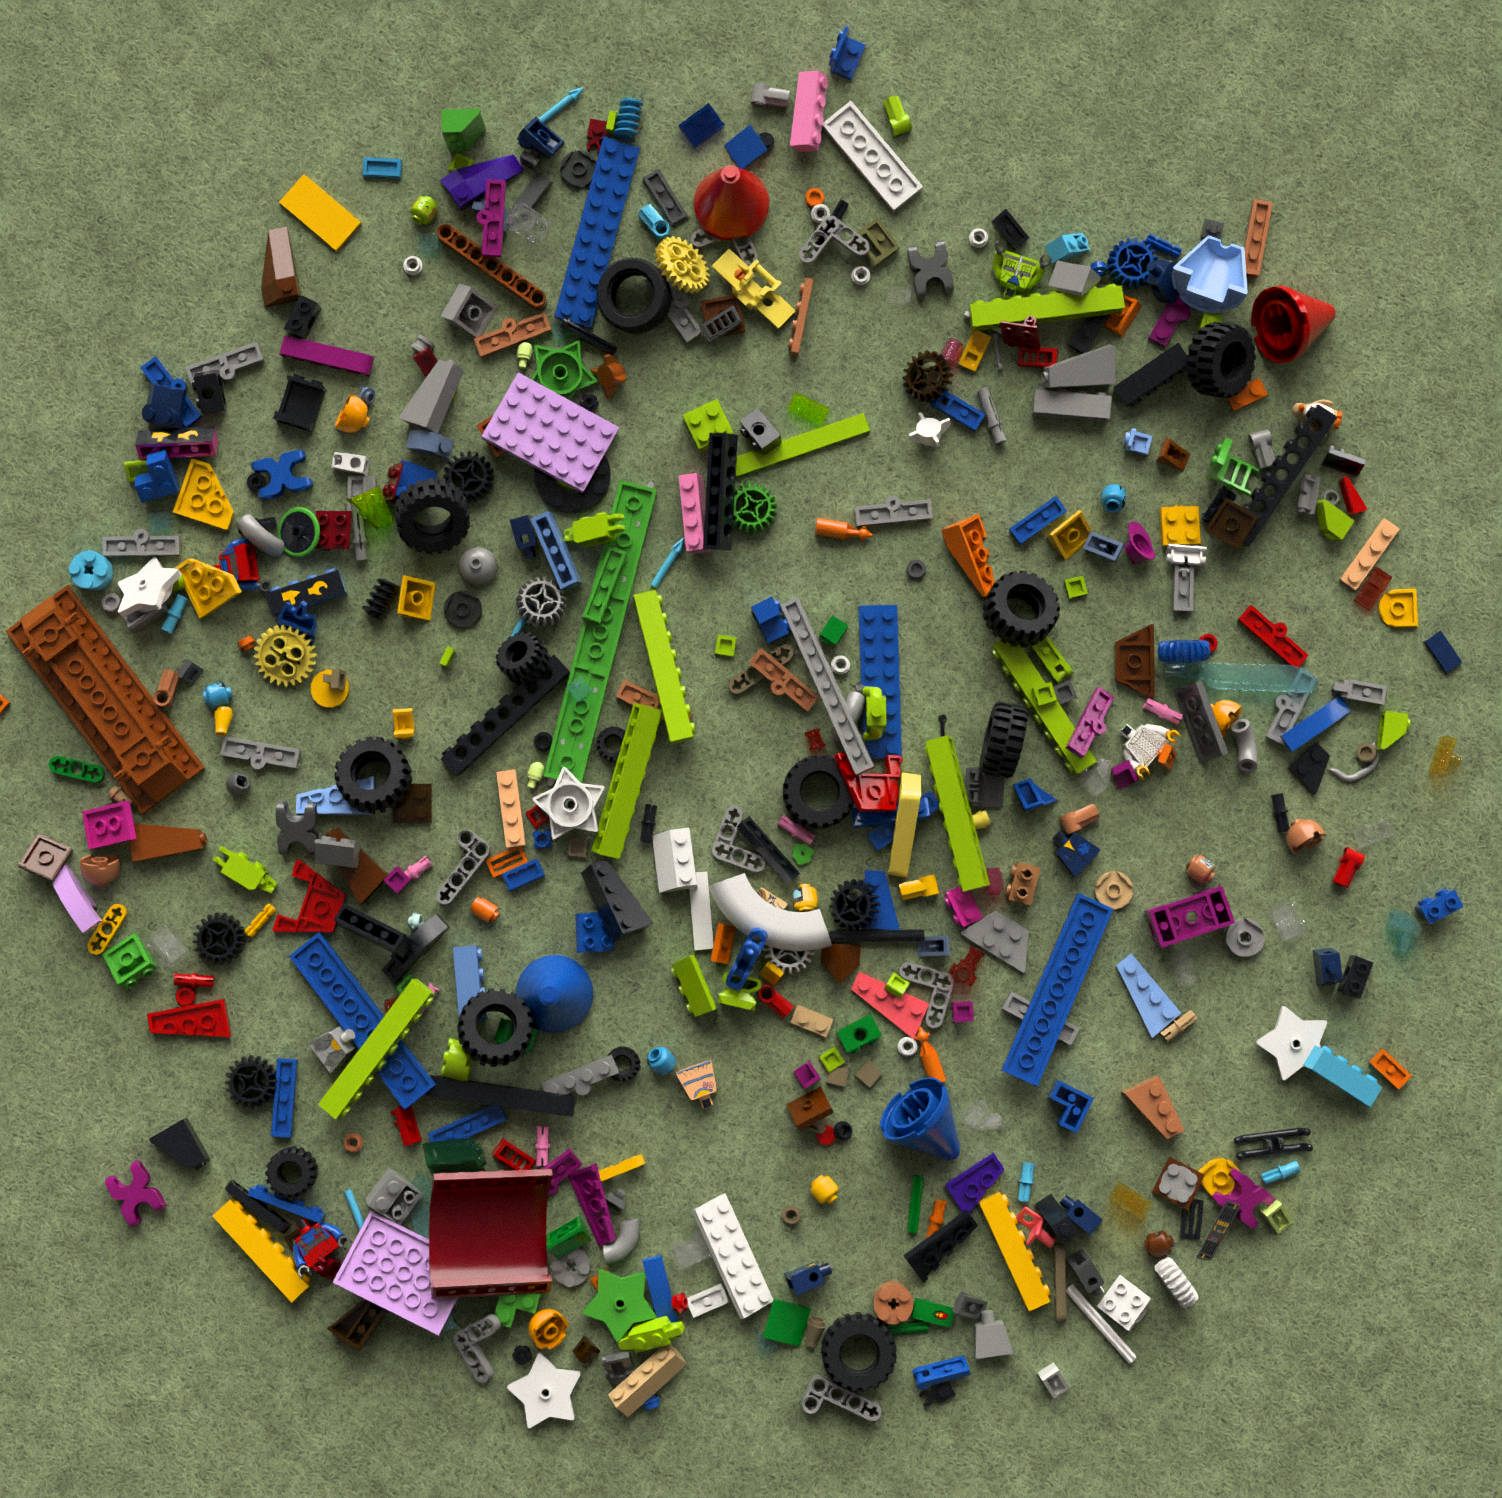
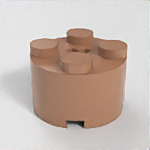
M888 1281L880 1285L875 1291L873 1306L879 1319L888 1324H899L906 1321L912 1313L913 1299L909 1290L903 1284L896 1281ZM894 1298L897 1303H895L894 1306L891 1307L890 1303L888 1302H891Z

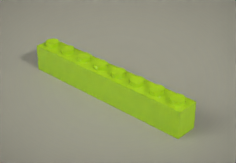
M1108 284L1105 285V288L1093 286L1083 296L1052 291L1048 295L1034 293L1029 295V297L1013 296L1008 300H1003V298H995L991 302L978 300L970 304L968 311L972 332L1001 328L1000 321L1024 324L1027 316L1035 317L1036 323L1117 314L1123 312L1125 305L1122 285Z
M656 590L633 595V600L670 745L693 740V734H696L693 722L690 723L688 716L691 715L689 704L685 705L683 697H686V691L684 686H680L679 679L682 676L680 668L675 666L674 661L677 660L675 649L671 650L670 647L672 636L670 631H666L665 624H668L666 613H662L660 606H663L661 594L657 595Z
M1001 640L991 646L993 657L997 661L1000 659L1004 665L1001 667L1007 677L1011 676L1014 681L1012 683L1014 689L1018 693L1021 691L1024 699L1022 700L1028 709L1032 708L1034 711L1033 717L1038 725L1042 724L1045 728L1043 732L1049 741L1053 740L1056 747L1054 749L1059 757L1063 756L1066 760L1065 766L1070 773L1074 772L1076 775L1097 762L1089 749L1085 756L1080 759L1065 748L1075 727L1057 700L1041 706L1037 705L1032 688L1045 684V681L1020 645L1017 647L1010 646L1011 643L1006 642L1005 644Z
M635 702L633 704L598 825L599 831L596 832L591 849L595 853L620 859V855L624 851V841L629 833L631 817L635 813V803L640 795L642 780L645 778V769L651 757L652 745L656 740V731L662 719V710Z
M946 735L925 741V753L931 762V765H929L930 773L934 776L936 782L934 783V789L940 798L939 809L944 814L945 821L943 824L950 838L948 845L954 853L953 864L959 873V887L964 892L989 886L990 883L953 737Z
M412 979L318 1105L335 1119L345 1118L351 1111L350 1106L352 1103L357 1102L363 1095L361 1091L364 1087H368L375 1079L373 1075L376 1071H380L386 1065L387 1061L385 1060L389 1054H394L398 1049V1042L401 1039H405L410 1033V1026L413 1023L416 1024L422 1017L421 1012L423 1009L428 1008L434 1001L432 997L435 995V992L420 980Z

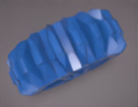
M1136 237L1133 242L1130 238H1127L1126 243L1121 240L1119 245L1115 244L1113 246L1114 251L1109 252L1110 258L1107 259V263L1110 264L1108 265V270H1113L1109 276L1114 277L1116 275L1114 283L1121 280L1120 286L1122 285L1123 287L1127 283L1128 289H1131L1132 284H1134L1135 289L1139 288V283L1143 287L1146 285V279L1150 272L1147 270L1142 274L1140 264L1144 260L1147 261V265L1151 261L1158 260V257L1153 256L1156 251L1149 250L1151 244L1145 246V240L1138 243V238ZM1132 250H1136L1142 254L1136 255L1132 252ZM1123 252L1125 263L1119 267L1118 257ZM1130 261H1131V262H1137L1136 265H1134V264H1131V265H1130V264H1129ZM1124 272H1131L1136 277L1128 276Z
M1205 640L1162 641L1158 644L1157 649L1158 659L1163 662L1206 661L1209 659L1210 654L1209 642Z

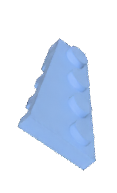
M375 776L356 780L357 785L362 789H375ZM337 785L297 794L296 797L297 815H304V809L308 802H316L318 815H374L369 814L367 810L363 813L358 811L356 807L350 806L338 790Z
M1131 953L1116 965L1150 1037L1153 1038L1178 1017L1181 1012Z

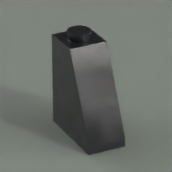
M188 1118L182 1119L149 1139L152 1144L188 1170L194 1167L196 1170L207 1164L205 1161L210 1158Z
M1049 1194L1035 1204L1061 1243L1079 1233L1052 1194Z

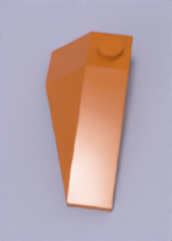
M975 514L947 526L941 532L952 555L980 594L985 597L995 582L992 567L986 563L987 555H990L989 549H984L982 538H987L986 531L980 515Z

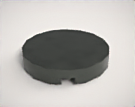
M583 150L568 153L560 165L563 180L574 188L589 186L596 165L595 158Z
M461 590L452 593L445 601V617L450 624L457 628H469L476 624L481 617V602L470 591Z

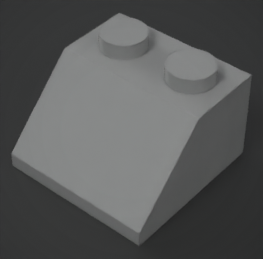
M459 284L440 317L451 325L477 338L483 334L497 306L472 287Z

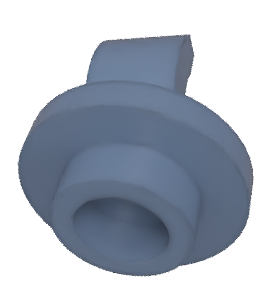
M359 386V389L362 391L357 397L363 400L367 406L370 405L375 399L374 389Z

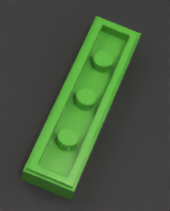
M611 546L608 547L584 610L583 619L601 624L627 552Z

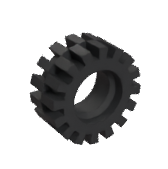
M614 726L605 728L596 739L598 753L606 760L617 761L620 749L614 752L607 749L606 742L610 737H618L622 745L626 731Z
M620 1046L614 1048L607 1056L612 1054L614 1061L619 1057H626L630 1061V1067L627 1071H619V1073L610 1077L615 1081L627 1082L633 1079L639 1071V1056L629 1047Z

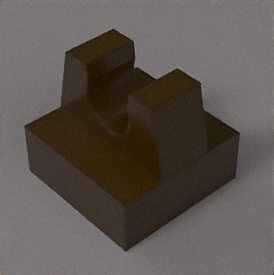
M583 1336L573 1349L575 1356L584 1364L586 1362L591 1364L593 1360L590 1356L593 1352L596 1354L600 1352L598 1347L586 1336Z

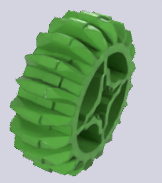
M747 482L746 489L741 484V491L735 488L736 496H734L733 514L735 521L733 526L735 527L739 523L738 530L741 531L743 527H746L747 534L749 533V528H753L754 534L757 533V527L763 532V524L769 528L770 523L768 520L771 522L775 521V518L771 515H777V511L772 508H776L778 504L771 502L776 497H768L771 494V490L769 489L764 492L765 485L758 489L757 482H755L754 487H751V483ZM749 493L758 494L764 499L753 500ZM743 496L746 504L741 510L736 511V504ZM749 502L750 504L756 505L755 514L754 512H751V510H747L749 508ZM767 504L768 511L765 517L760 519L758 511ZM750 515L755 522H746L740 516Z

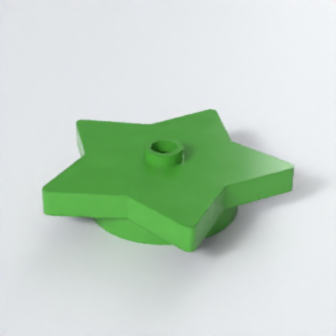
M579 340L558 350L540 345L534 346L537 370L531 380L572 401L577 391L597 384V379L582 365ZM559 371L564 372V376L561 378L557 377Z
M600 1268L598 1273V1293L582 1310L584 1315L604 1321L616 1342L621 1340L633 1323L656 1318L655 1311L644 1297L645 1271L620 1277ZM618 1300H622L624 1305L619 1306L616 1303Z

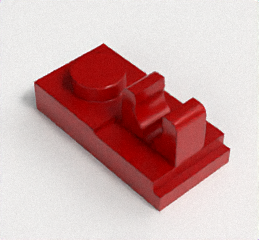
M412 1105L406 1110L400 1106L390 1112L391 1115H396L397 1121L393 1124L395 1126L399 1125L404 1146L422 1140Z

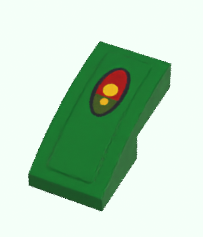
M915 1298L911 1317L951 1328L955 1313L952 1311L954 1307Z

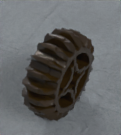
M928 350L924 354L918 352V358L911 356L913 362H906L909 368L903 369L907 373V375L902 377L903 380H906L903 384L904 387L908 388L906 392L912 394L911 397L913 399L918 398V401L923 402L925 400L927 403H930L931 399L937 401L938 396L944 397L943 391H949L946 386L947 384H952L949 378L953 377V374L949 373L952 370V367L948 365L949 361L944 359L942 354L938 355L935 351L930 353ZM929 362L936 363V365L930 366L929 368L923 366L924 364ZM927 385L932 387V389L928 391L919 390L921 387H925Z

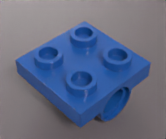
M599 913L575 914L577 953L615 951L614 942H612Z

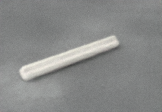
M1073 1284L1068 1286L1066 1293L1123 1358L1128 1363H1132L1136 1359V1355Z

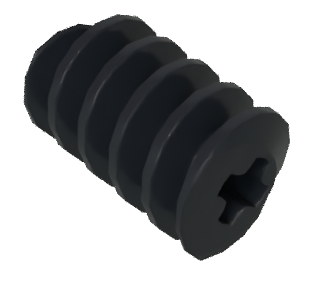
M377 579L380 586H373L376 593H369L373 599H366L369 606L363 605L362 609L368 615L382 621L379 615H386L382 609H389L386 602H393L390 595H397L393 589H400V587L386 579Z

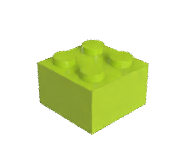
M718 399L683 414V420L699 453L709 449V433L734 434Z

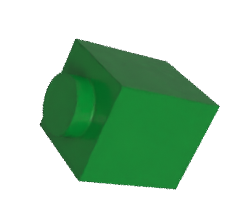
M832 615L819 635L822 638L821 642L829 647L831 645L836 646L848 625Z

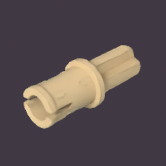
M1189 1010L1178 1020L1174 1019V1023L1160 1033L1164 1037L1171 1032V1034L1165 1037L1167 1042H1169L1196 1021L1197 1016L1193 1011Z

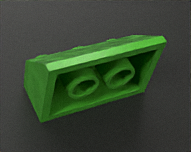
M480 109L441 110L442 134L449 151L453 153H463V150H469L486 132V125Z

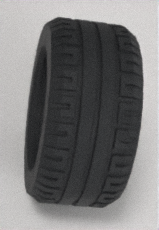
M623 258L614 262L613 265L611 264L603 272L604 274L601 275L597 285L596 300L598 301L597 304L601 314L610 324L627 333L638 334L651 331V329L659 326L668 315L667 313L670 311L669 308H671L672 291L670 283L666 281V276L661 275L662 271L654 264L641 258ZM632 276H643L650 281L653 289V298L650 306L641 314L626 316L618 309L616 292L619 285L625 279Z

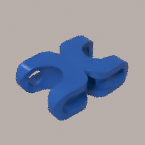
M295 450L283 453L280 456L279 463L269 457L251 463V468L255 473L269 472L271 475L269 485L259 489V499L268 500L280 497L284 494L285 487L292 492H300L313 487V481L310 478H296L292 474L295 464L306 460L305 451Z
M761 928L752 929L746 942L743 944L726 979V985L732 990H740L751 973L768 938L765 930ZM754 935H760L762 941L755 943L752 938ZM739 975L741 982L734 983L732 976Z

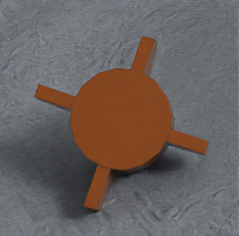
M610 354L604 356V364L598 368L591 369V373L596 374L601 385L605 387V398L613 397L618 385L626 382L624 367Z

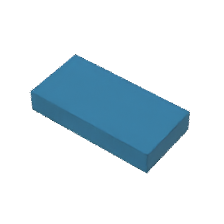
M364 157L363 177L401 179L402 159Z

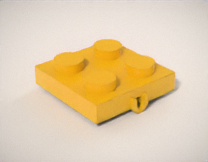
M1175 505L1174 507L1159 508L1162 546H1168V544H1201L1199 506Z

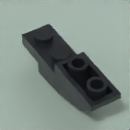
M438 914L433 915L409 936L413 943L404 958L392 954L390 956L392 959L385 965L382 971L394 984L398 983L422 955H426L450 927Z

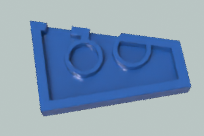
M865 870L864 884L869 883V889H876L873 895H879L880 897L875 901L881 903L880 906H876L880 913H874L877 920H871L872 926L866 925V928L900 930L885 871ZM867 902L864 905L865 911L867 910Z

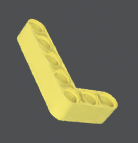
M901 773L899 805L888 875L907 878L921 798V775Z

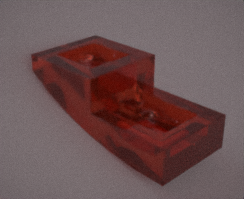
M1376 566L1353 601L1370 611L1380 594L1386 589L1392 576Z

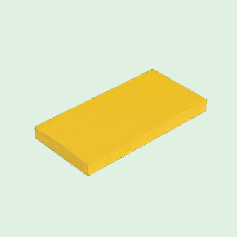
M305 174L279 201L283 207L336 252L362 224Z

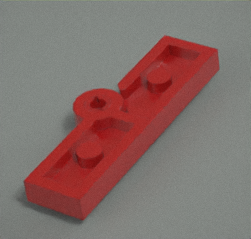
M1252 605L1237 619L1292 669L1297 670L1309 656L1289 637L1285 636L1288 629L1284 623L1273 624Z

